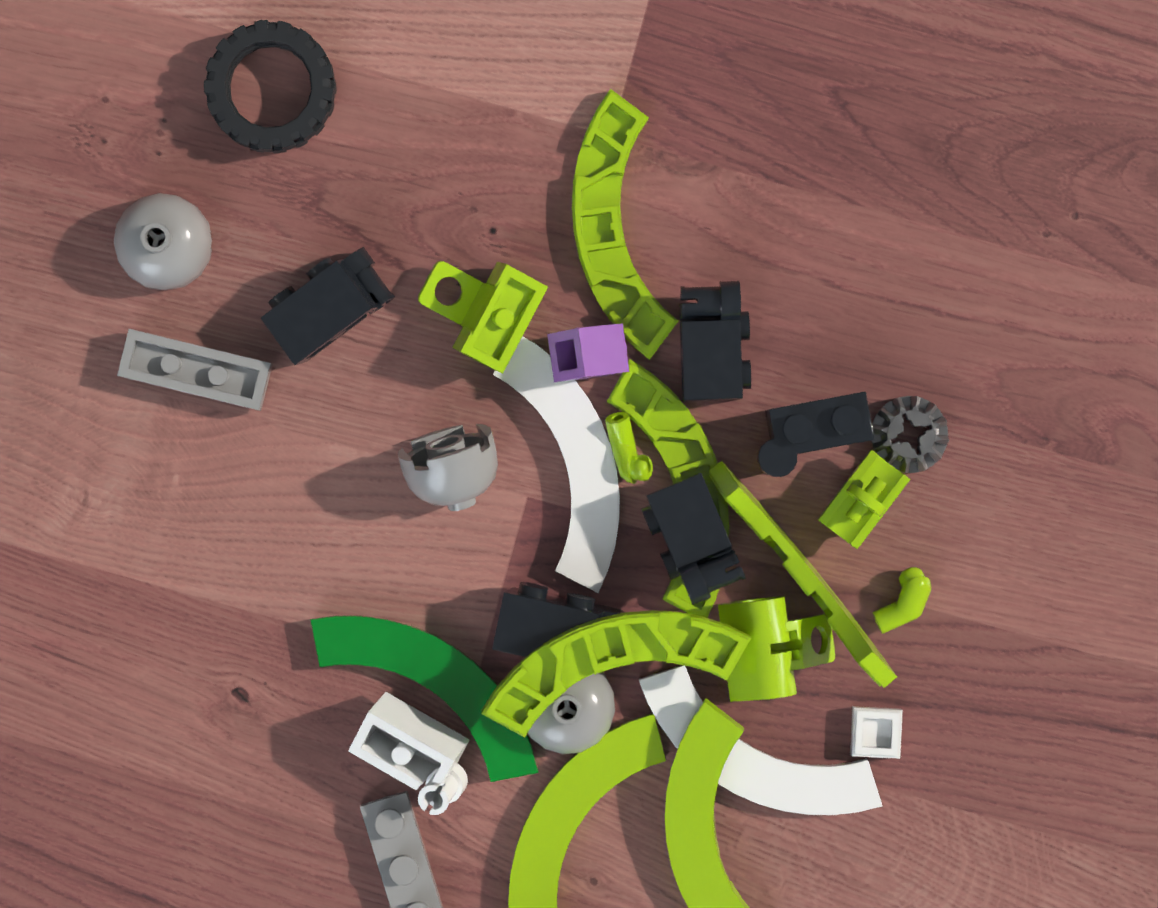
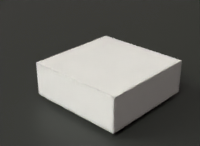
M852 706L850 755L900 759L903 710L897 708Z

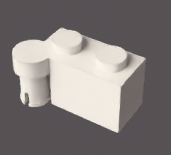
M385 692L368 711L348 751L415 790L425 782L426 786L419 792L418 803L424 811L429 805L433 806L429 812L431 815L443 813L448 808L449 803L456 801L467 787V774L464 768L458 764V761L470 740Z

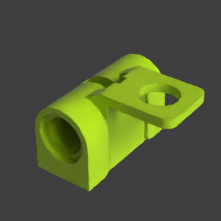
M438 261L434 264L418 295V301L421 305L462 326L452 346L453 349L503 374L548 286L501 262L496 263L487 282L483 283L444 261ZM445 277L456 279L461 286L460 298L451 305L441 304L435 296L437 283Z
M785 596L744 599L718 605L720 622L751 636V640L727 679L730 702L767 700L796 695L794 670L830 663L835 659L832 627L827 622L828 619L825 614L787 620ZM815 627L819 630L822 638L821 650L818 654L814 651L811 643V635Z

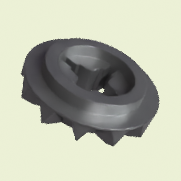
M903 396L891 400L879 410L872 423L875 440L871 441L875 453L902 473H917L927 470L942 458L949 442L946 418L937 408L936 404L918 396ZM902 414L905 415L906 420H909L913 427L929 426V430L924 431V434L917 438L919 454H916L915 449L911 448L908 442L891 443V439L896 438L898 434L904 431Z

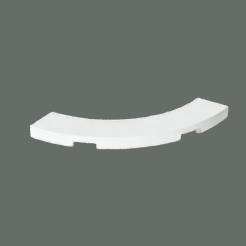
M522 336L503 374L494 371L493 375L523 395L540 413L556 438L565 460L571 491V518L565 547L555 571L599 593L609 570L619 525L620 493L617 468L611 444L602 421L575 380L554 382L550 355L537 344Z
M685 665L638 679L647 703L659 725L677 749L691 719L703 703L691 682ZM740 739L733 746L718 782L719 785L734 794L752 802L792 813L839 815L862 812L883 806L867 758L832 765L792 763L759 751Z

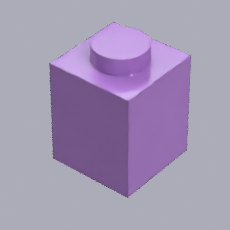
M623 323L581 327L547 334L554 382L597 378L630 372Z

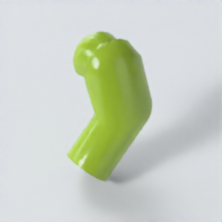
M616 412L607 416L605 423L609 442L621 478L633 484L637 480L647 481L652 476V461L647 455L638 456L629 414L626 412Z
M910 567L901 572L899 581L902 589L898 600L872 612L882 634L911 622L922 615L931 592V582L928 577L924 576L920 568Z

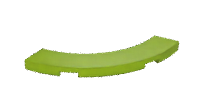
M610 89L589 124L578 155L572 193L573 231L580 263L599 306L612 324L623 323L625 339L650 360L678 323V320L666 311L652 296L633 266L625 243L620 209L624 170L635 141L649 120V117Z
M630 359L628 362L630 372L622 373L606 402L621 412L628 413L630 419L648 436L660 453L673 484L695 474L702 473L729 537L728 503L709 477L710 473L708 472L718 462L702 428L688 408L669 387L651 372ZM679 577L672 581L670 580L662 599L688 614L708 618L719 589L710 592L711 598L692 605Z
M722 461L708 471L710 473L709 477L725 501L761 540L773 548L783 560V567L805 594L812 596L824 611L828 619L827 622L841 639L857 664L879 686L885 688L897 678L896 674L858 622L752 493Z
M636 611L601 617L575 626L553 637L531 652L495 688L481 709V714L525 737L545 709L566 692L569 687L592 674L595 675L612 668L635 664V662L666 661V663L691 666L712 673L727 681L751 640V636L719 621L675 611Z
M708 699L703 701L691 719L680 741L670 771L665 804L666 843L670 863L677 885L688 908H750L725 872L719 855L714 816L715 796L721 772L733 746L744 732V727Z
M653 713L629 720L609 730L598 744L571 757L548 782L535 801L524 823L515 849L510 873L509 908H557L558 881L562 862L568 845L586 814L601 797L618 783L647 767L666 761Z

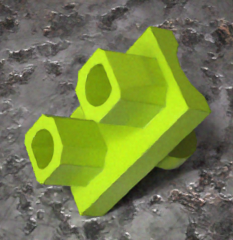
M870 450L817 520L855 549H858L911 479L886 462L873 450Z

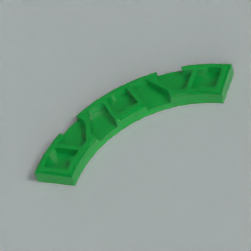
M336 615L310 619L320 667L362 665L381 668L416 681L445 701L458 714L478 744L486 763L490 782L539 772L533 748L527 734L523 737L481 714V709L498 685L476 662L458 648L417 627L388 619L362 615Z

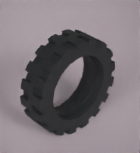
M268 20L254 21L253 25L247 27L242 25L232 31L234 34L227 39L223 38L218 43L216 53L213 58H209L206 66L207 76L206 80H204V93L207 96V106L219 127L231 139L253 151L284 153L288 149L304 146L308 143L307 140L314 135L317 136L325 127L324 123L328 116H331L335 105L336 80L332 64L326 53L310 34L284 21L276 23L268 22ZM277 47L290 51L303 61L310 75L311 92L306 107L297 118L283 126L263 127L250 123L239 114L232 101L230 84L235 68L245 56L257 49Z

